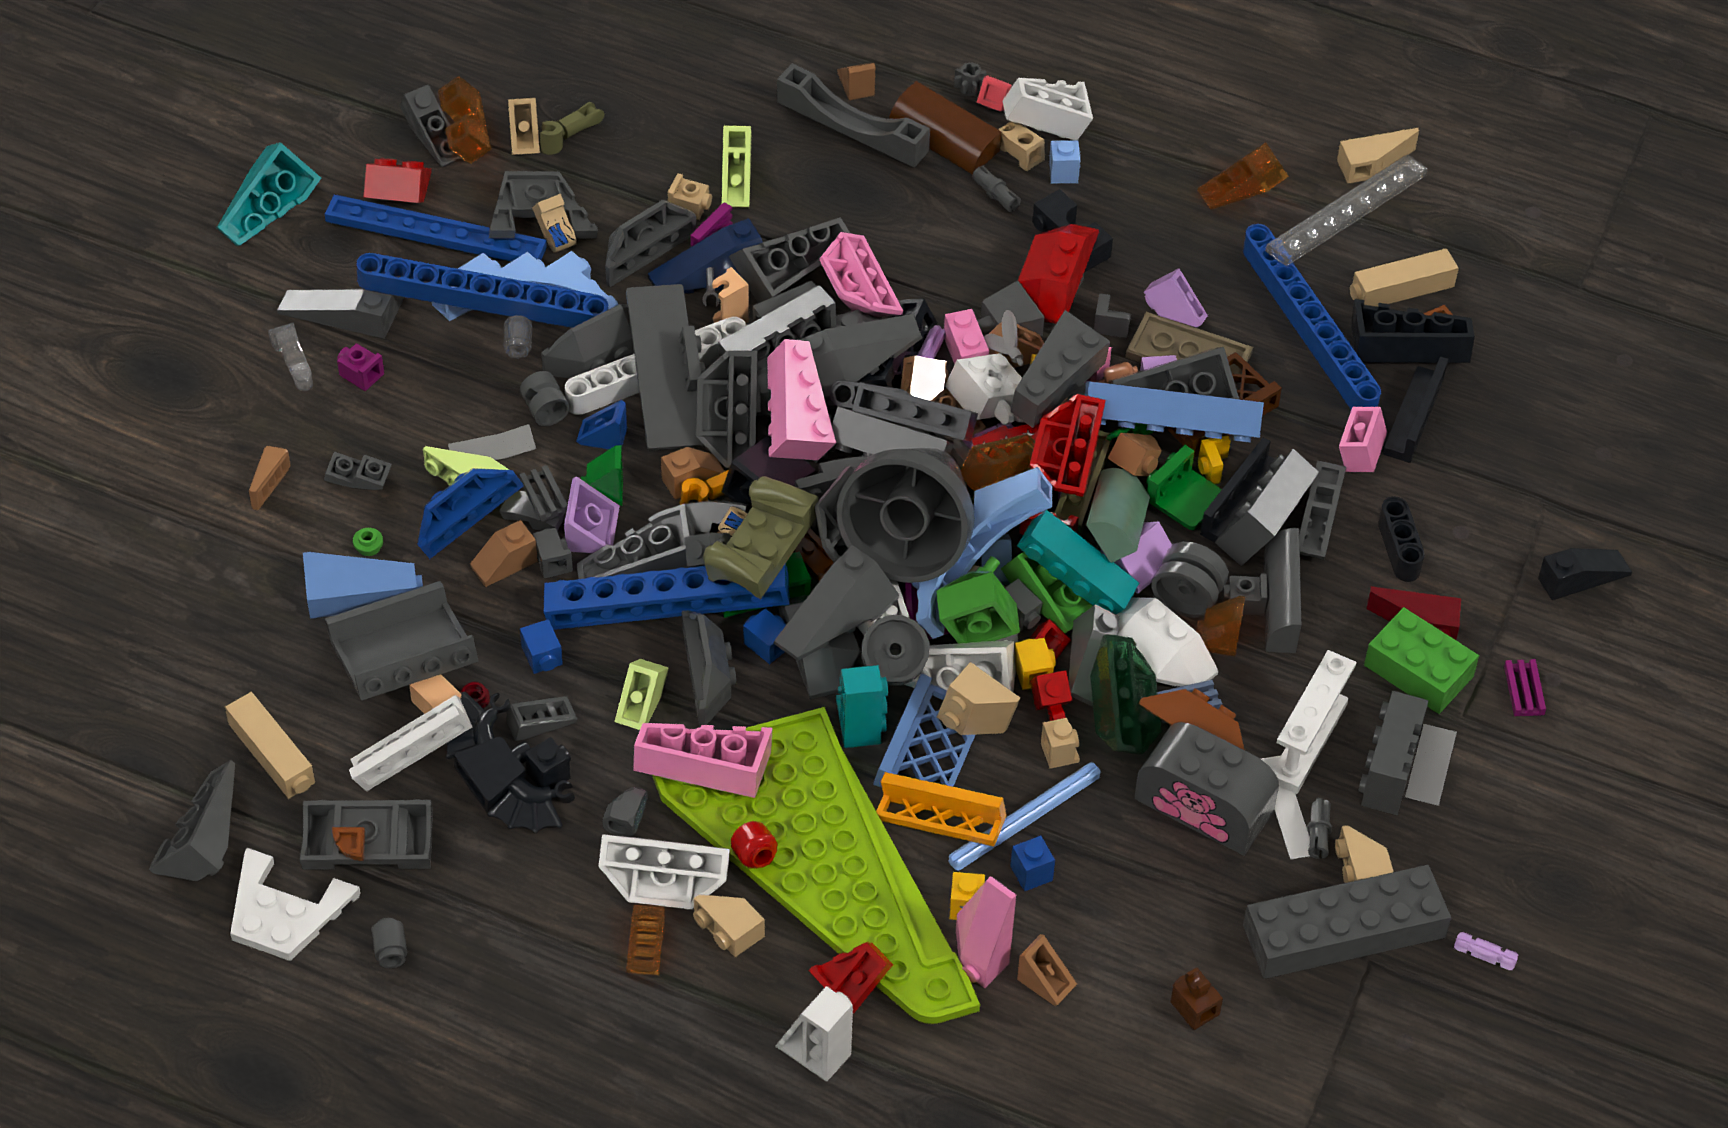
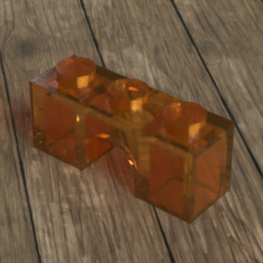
M457 76L440 88L438 93L442 110L454 120V123L445 129L449 149L471 164L491 150L480 92L460 76Z

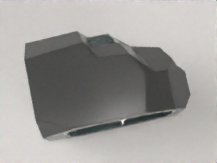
M631 787L625 790L623 794L608 804L602 819L603 828L616 836H633L643 817L648 792L638 787Z

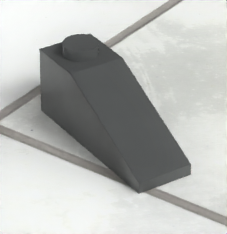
M1093 605L1073 621L1068 681L1071 696L1090 706H1094L1097 702L1118 642L1120 617L1097 605Z

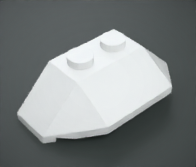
M1131 598L1126 608L1117 614L1120 617L1118 642L1115 648L1154 682L1182 687L1208 681L1218 675V669L1200 634L1157 598Z
M602 834L599 868L628 902L693 909L696 896L710 895L726 882L730 849Z

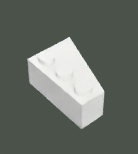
M1018 78L1003 99L1006 119L1013 123L1033 127L1039 131L1055 134L1061 138L1078 140L1093 119L1085 82H1077L1076 85H1066L1065 81L1058 80L1056 84H1046L1045 79Z

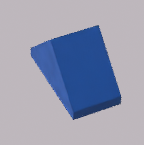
M620 400L583 419L576 442L580 445L611 449L615 445L622 446L627 431L626 403Z

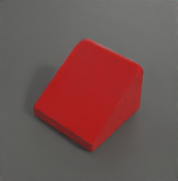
M1050 619L1040 624L1029 638H1045L1048 649H1053L1055 660L1071 641Z

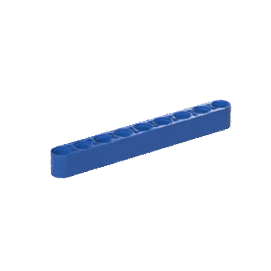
M1252 224L1246 229L1243 248L1244 256L1349 408L1352 410V407H1378L1381 395L1380 386L1275 236L1265 225Z
M375 253L362 254L357 260V282L361 288L369 291L570 328L608 310V301L598 294Z

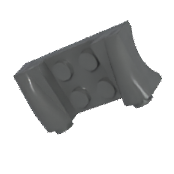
M420 799L303 801V841L300 853L302 869H335V865L398 864L399 869H431L432 802L431 800ZM332 827L365 828L364 861L351 859L338 849L333 838Z

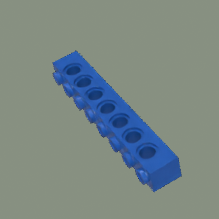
M786 563L761 599L755 597L750 591L729 580H716L713 582L709 580L705 566L680 567L671 570L544 583V615L546 620L549 619L553 630L682 616V610L706 614L790 605L789 574Z

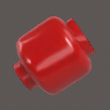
M758 821L744 823L737 828L731 838L733 852L741 863L748 868L757 869L769 865L777 853L778 844L775 837L764 824Z

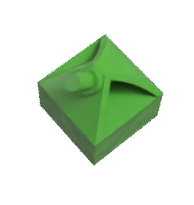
M990 556L983 567H978L976 571H971L936 590L939 620L957 643L997 641L1020 633L1017 603L994 575V571L1000 565V562L993 556Z

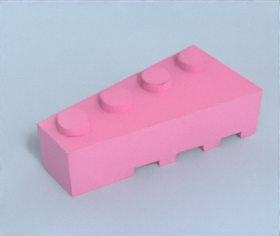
M784 339L767 357L768 389L771 390V399L768 401V411L771 412L768 436H771L772 445L769 447V457L819 460L836 444L810 342Z
M643 723L634 744L633 771L755 798L771 754L773 728L761 727V731H746V727L733 726V730H713V725H701L697 729H686L684 724Z

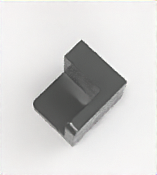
M1099 293L1094 330L1103 335L1127 338L1131 314L1109 310L1111 295Z

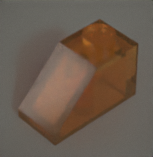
M1237 596L1207 608L1204 620H1198L1196 632L1200 634L1209 652L1235 657L1245 596Z

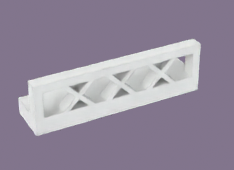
M457 695L451 697L351 758L353 767L349 769L352 779L364 790L368 791L472 728L460 698Z

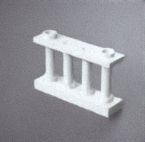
M1330 650L1326 652L1277 739V744L1286 747L1273 769L1280 787L1298 794L1347 706L1349 698L1340 693L1356 666L1355 661Z

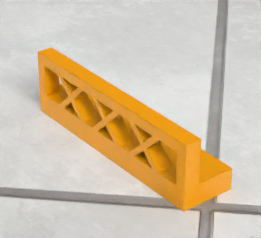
M888 772L884 773L881 780L883 797L876 811L881 821L995 846L1007 817L1003 798ZM890 802L903 804L905 807L904 810L896 814L886 812ZM922 810L933 811L935 816L922 820L917 819L915 814ZM957 816L961 817L964 823L953 827L948 826L944 820ZM982 823L993 824L990 834L976 832L974 827Z

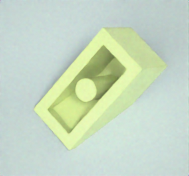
M643 659L631 662L614 722L638 730L641 729L643 723H649L662 696L669 667Z

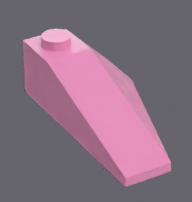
M991 876L958 912L956 921L958 958L963 966L962 969L965 970L970 982H976L984 989L1010 963L1016 894Z

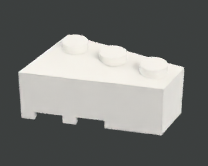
M826 986L798 1017L791 1028L776 1044V1047L827 1082L851 1055L853 1004L843 993L834 992Z

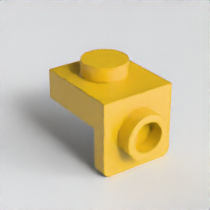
M1222 436V439L1209 438L1201 441L1198 457L1199 471L1202 475L1205 474L1206 479L1213 484L1221 482L1224 466L1222 459L1228 457L1231 443L1229 436Z

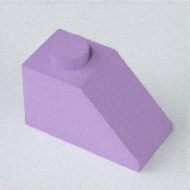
M1179 268L1150 283L1144 291L1147 304L1151 309H1155L1158 316L1193 327L1202 325L1208 316Z

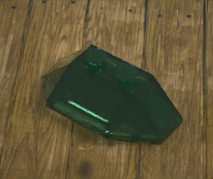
M1105 634L1102 637L1090 675L1095 731L1113 751L1141 755L1161 733L1160 718L1139 705L1142 698L1158 695L1156 674L1143 654L1136 648L1137 644L1133 638Z

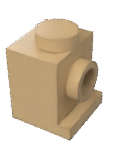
M677 173L668 191V201L693 211L696 214V219L699 220L704 210L710 208L712 194H709V185L683 179V174Z
M1063 718L1044 722L1041 746L1049 768L1079 763L1080 758L1076 747H1079V738L1076 729H1072L1068 719Z

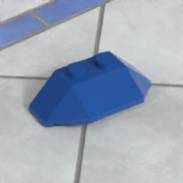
M472 468L468 472L460 474L454 483L445 490L434 494L431 500L425 504L417 545L431 559L524 486L513 470Z

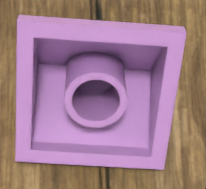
M577 476L572 479L564 523L565 539L571 552L594 553L607 544L613 546L620 506Z
M1144 522L1137 551L1114 562L1139 582L1135 590L1136 593L1141 592L1152 583L1158 568L1162 566V561L1168 549L1172 546L1160 522Z

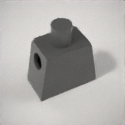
M1019 281L1008 285L983 300L981 318L977 319L983 336L989 334L1002 321L1006 310H1010L1014 314L1018 325L1043 336L1044 315Z

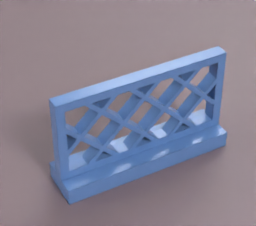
M920 674L878 769L873 785L882 788L881 780L885 772L898 774L901 770L911 768L916 779L929 782L940 780L942 785L954 786L975 735H962L965 744L956 747L952 746L948 735L957 732L953 729L943 728L940 720L937 718L939 710L935 711L930 703L932 696L944 700L947 690L930 684L931 677ZM932 720L937 732L924 735L919 724ZM941 738L946 750L933 753L928 741ZM922 744L927 755L914 759L909 747ZM950 756L955 768L942 771L937 759ZM931 762L936 774L923 777L917 765Z

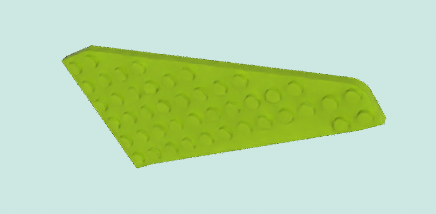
M825 707L746 728V731H761V727L773 728L771 754L755 798L652 775L660 799L665 805L714 847L730 849V861L838 954L849 953L854 947L865 942L873 943L893 964L876 987L911 1017L923 1023L937 1024L980 1011V1004L968 975L962 969L963 966L956 953L952 952L843 752ZM758 821L764 824L775 837L778 844L777 853L773 861L769 865L757 869L748 868L743 865L731 848V838L734 832L744 823Z

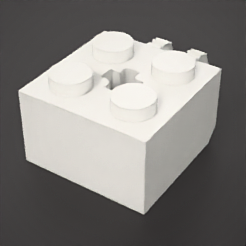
M1001 353L958 359L945 387L964 410L978 413L977 420L996 417L1003 425H1009L1014 422V419L1019 423L1024 422L1011 413L1014 392L1022 377Z

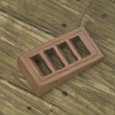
M271 446L264 448L249 489L251 507L254 510L261 508L289 470L290 459L287 449Z

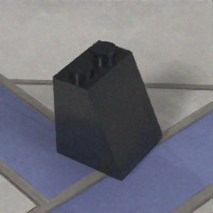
M766 436L732 461L721 492L734 502L750 504L751 510L752 503L749 496V488L754 480L758 481L762 476H766L795 486V480L814 475L815 469L805 459L769 457V447L772 445L771 436Z

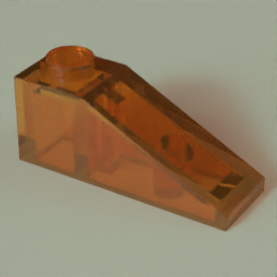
M1028 434L972 446L961 468L963 479L971 489L976 491L1019 474L1030 466L1035 440Z

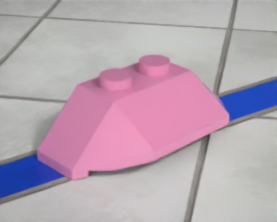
M840 232L819 259L839 299L851 311L860 310L874 317L901 315L903 309L863 235Z

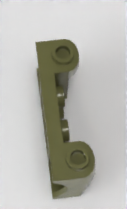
M762 476L758 481L754 480L749 488L752 508L728 543L725 545L720 541H716L713 545L707 546L703 554V561L705 562L709 580L713 582L716 580L735 582L760 599L815 521L816 513L814 506L819 501L816 495L766 476Z

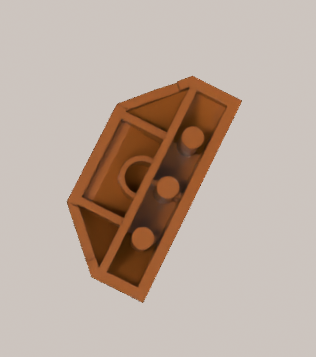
M1196 688L1192 692L1187 689H1181L1142 698L1139 702L1141 707L1169 725L1178 722L1190 723L1244 750L1239 723L1234 720L1236 714L1222 705L1216 709L1207 703L1210 697Z

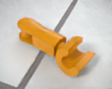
M729 470L705 481L698 478L686 479L682 483L680 505L687 504L690 500L708 501V497L710 500L725 495L721 491Z

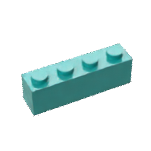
M1047 509L1031 521L1017 545L1030 559L1038 562L1053 577L1070 587L1077 596L1084 598L1092 606L1097 605L1116 615L1126 608L1139 585L1137 580L1114 562L1110 563L1104 554Z

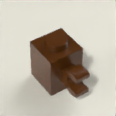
M1196 967L1175 981L1170 1002L1191 1028L1196 1030L1220 1015L1223 997Z

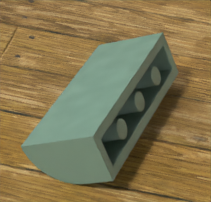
M1109 468L1100 472L1086 524L1110 563L1137 551L1150 499L1140 480L1128 471L1119 468Z

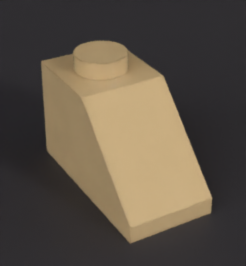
M536 98L508 99L512 155L540 153Z

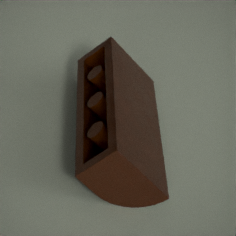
M918 81L914 82L901 94L890 113L889 119L907 117L930 128L929 149L970 174H973L978 167L984 166L1000 151L1001 131Z

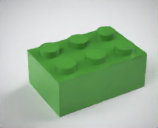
M1403 607L1369 643L1364 666L1408 695L1429 700L1427 707L1440 714L1474 677L1479 655Z

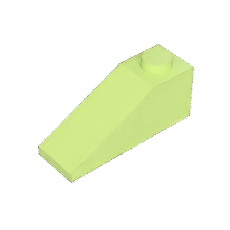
M723 126L722 203L725 202L732 206V208H749L751 126Z

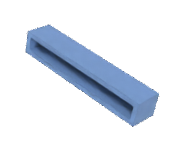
M1086 381L1085 396L1106 400L1101 425H1106V420L1108 419L1118 421L1117 427L1135 429V424L1141 423L1147 424L1146 430L1164 432V427L1166 426L1176 428L1175 434L1193 436V431L1199 430L1205 431L1204 437L1222 439L1223 433L1234 435L1233 441L1250 443L1251 437L1260 438L1264 402Z

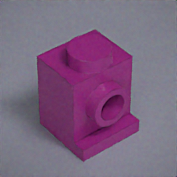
M356 343L351 348L344 347L338 354L339 375L364 391L384 375L382 355L379 353L375 355Z

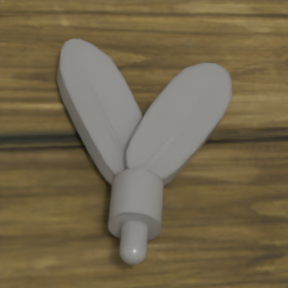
M1006 310L1002 317L1003 337L990 333L986 334L984 339L989 349L1009 355L1014 363L1022 366L1024 363L1022 360L1023 355L1017 347L1016 317L1010 310Z

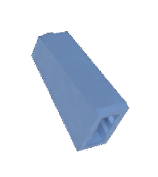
M314 552L303 553L310 619L334 616L423 587L422 575L415 574L414 563Z

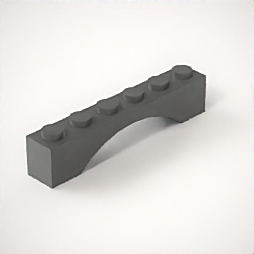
M793 63L777 79V103L914 168L929 152L930 128L907 117L885 119L859 111L837 97L814 73Z

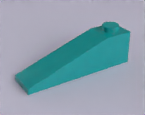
M281 142L268 145L251 167L216 229L236 246H240L271 222L282 217L287 211L305 201L321 180V177Z

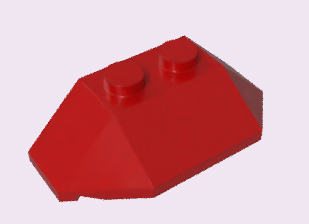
M1070 224L1035 235L1018 281L1044 315L1045 322L1056 324L1065 310L1070 311L1098 237V229Z
M1076 394L1068 402L1058 406L1041 418L1029 468L1034 469L1038 467L1051 483L1054 491L1084 496L1098 442L1106 400Z

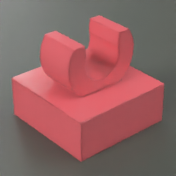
M990 76L984 77L977 103L1000 112L1003 111V99L1012 85Z

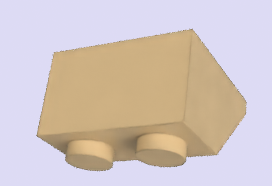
M970 662L949 685L937 718L947 728L953 729L961 735L1004 733L1010 724L1020 697Z

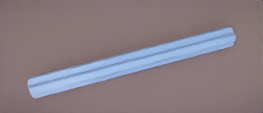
M1093 762L1086 764L1007 816L995 846L969 841L949 855L948 861L956 871L963 869L1099 779L1100 769ZM992 827L983 833L990 834Z

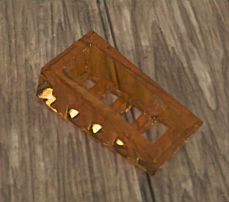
M649 905L633 906L626 967L627 973L659 975L666 922L664 907ZM638 932H656V935L638 934ZM637 944L655 945V947H637ZM635 956L653 957V961L635 960Z

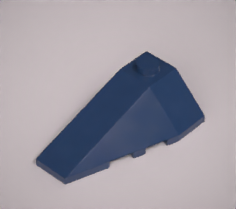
M745 219L723 227L649 272L648 278L653 286L682 284L684 294L694 293L696 289L706 288L707 286L706 268H713L714 280L726 273L730 267L739 274L729 255L741 249L763 243L762 238L750 219ZM724 284L720 285L718 288H715V291L722 290V286H724Z

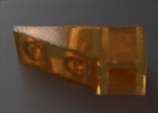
M1265 142L1197 190L1208 207L1214 209L1265 193L1289 176Z

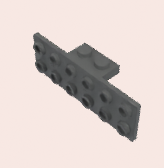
M683 285L629 287L626 289V298L647 449L651 451L703 447L704 444L696 437L697 378L705 371L704 362H699L698 353H701L702 350L701 338L696 336L695 327L688 324Z

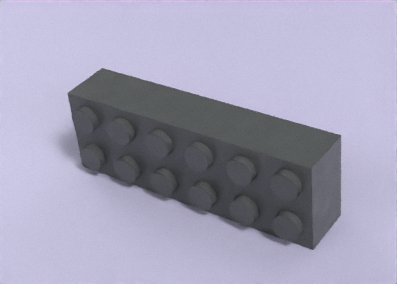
M1428 864L1249 904L1246 907L1243 927L1263 979L1446 938L1451 916Z

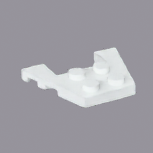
M247 848L244 854L230 933L232 940L291 961L319 935V930L328 921H334L342 913L341 909L350 901L354 902L361 894L360 887L335 878L332 879L319 904L264 886L262 884L274 865L273 857Z

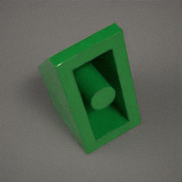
M615 445L587 464L586 476H581V480L619 506H623L622 446Z

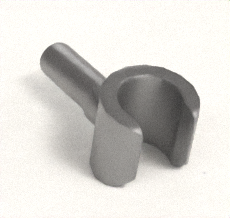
M706 268L707 286L706 293L702 299L703 304L706 306V297L712 294L716 296V306H718L720 299L712 287L714 281L713 268Z

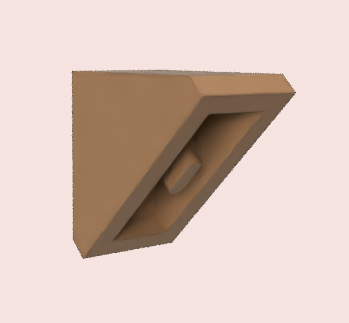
M875 63L837 69L848 100L875 95Z
M1040 934L1020 955L1017 980L1052 1005L1058 1006L1077 985L1044 935Z

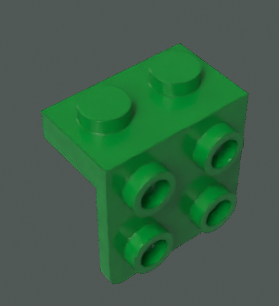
M1184 445L1177 453H1171L1159 470L1155 469L1150 473L1146 482L1148 484L1147 492L1150 496L1149 503L1187 529L1194 530L1202 523L1203 513L1222 489L1192 470L1194 450Z

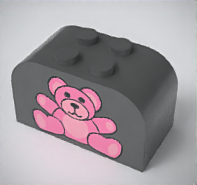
M1178 722L1169 727L1139 770L1134 799L1245 856L1274 812L1279 781L1271 767L1257 756L1190 723Z

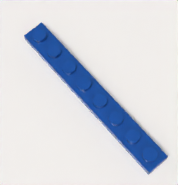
M339 195L333 196L325 212V221L329 223L478 255L484 253L488 257L511 262L526 252L530 253L535 259L542 260L547 248L545 239L515 233L514 238H489V227Z

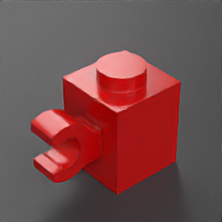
M1066 670L1038 675L1031 679L1030 684L1036 710L1047 709L1049 721L1066 718L1062 706L1072 701Z

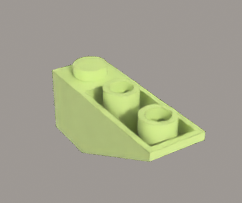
M428 446L423 448L426 470L431 475L439 476L445 480L449 486L454 483L460 474L468 472L472 468L509 470L488 456Z

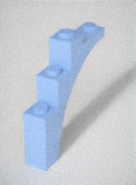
M570 251L547 267L540 259H535L530 253L526 252L503 268H501L497 261L491 260L484 253L458 268L598 294L608 301V310L618 305L613 296H608L591 279L589 263L584 258L578 257L573 251ZM432 302V306L449 321L473 310Z
M1038 467L974 491V528L971 539L961 557L951 569L937 578L912 583L917 589L919 600L918 612L916 613L917 623L933 639L944 635L945 626L939 620L936 590L967 574L987 549L1012 528L1052 507V485Z

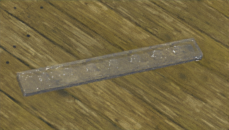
M1408 154L1269 242L1265 251L1285 266H1288L1425 177L1428 168Z

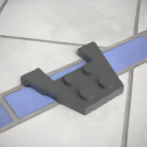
M505 171L490 226L489 238H514L516 230L513 217L536 218L532 207L538 202L558 194L562 196L564 201L563 207L574 230L576 239H596L598 228L595 223H590L587 218L588 213L584 207H580L575 201L574 192L560 172Z

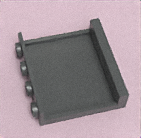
M441 581L325 618L330 643L361 701L479 662L474 638L472 635H466L447 603L445 589Z

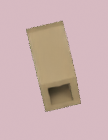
M1342 826L1340 837L1335 840V850L1337 857L1343 859V879L1345 883L1394 872L1386 847L1350 826Z
M698 895L694 898L693 916L697 924L703 929L707 928L713 934L717 945L722 950L727 949L734 957H737L765 937V919L745 898Z

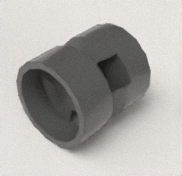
M538 371L526 377L519 388L520 394L538 425L551 426L566 417L570 410V405L552 373Z

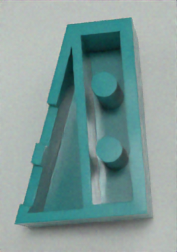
M879 665L841 669L839 678L841 686H838L837 689L838 694L841 695H836L844 748L881 744V732L887 730L885 714H887L886 696H888V684L886 677L880 676Z

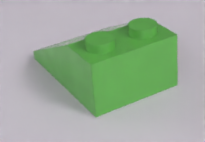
M1025 552L1019 554L1000 568L1010 583L1019 579L1043 602L1041 614L1048 620L1050 619L1064 633L1073 629V621L1092 607L1089 602L1077 596L1061 580L1053 577L1042 565L1030 559Z

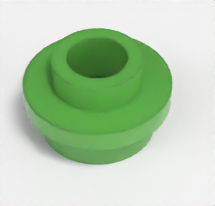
M363 528L357 531L353 537L354 548L361 555L373 556L382 547L383 536L377 529Z

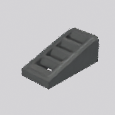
M563 696L510 704L506 722L514 741H519L577 722V717L568 697ZM559 708L562 715L558 716L555 709Z

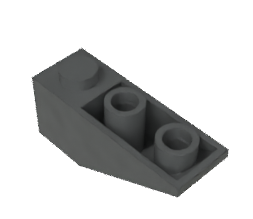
M429 84L404 94L399 106L411 129L439 166L444 167L465 158L466 155Z

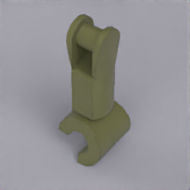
M588 102L577 111L557 122H542V132H540L541 152L548 155L559 153L563 148V138L568 139L585 128L599 124L604 118V112L601 109H595V104Z

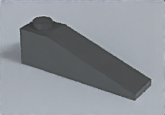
M685 503L654 514L648 518L650 523L635 531L632 528L624 533L626 538L613 546L607 544L578 562V579L671 570L680 567L690 568L687 567L685 536L696 535Z
M852 545L830 567L774 640V645L798 661L829 645V641L837 636L855 631L856 626L868 620L872 622L880 618L899 598V593L878 563Z

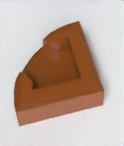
M332 827L333 838L338 849L351 859L364 861L365 828Z

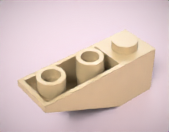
M1413 128L1340 141L1337 161L1347 183L1374 179L1416 149L1419 129Z

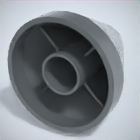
M936 448L890 449L868 457L850 475L838 498L837 523L848 549L853 545L874 559L888 579L914 583L937 578L955 565L971 539L974 528V509L960 468L947 452Z

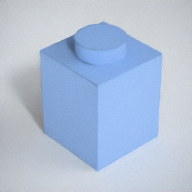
M1078 140L1051 141L1049 157L1051 184L1078 183L1080 170Z

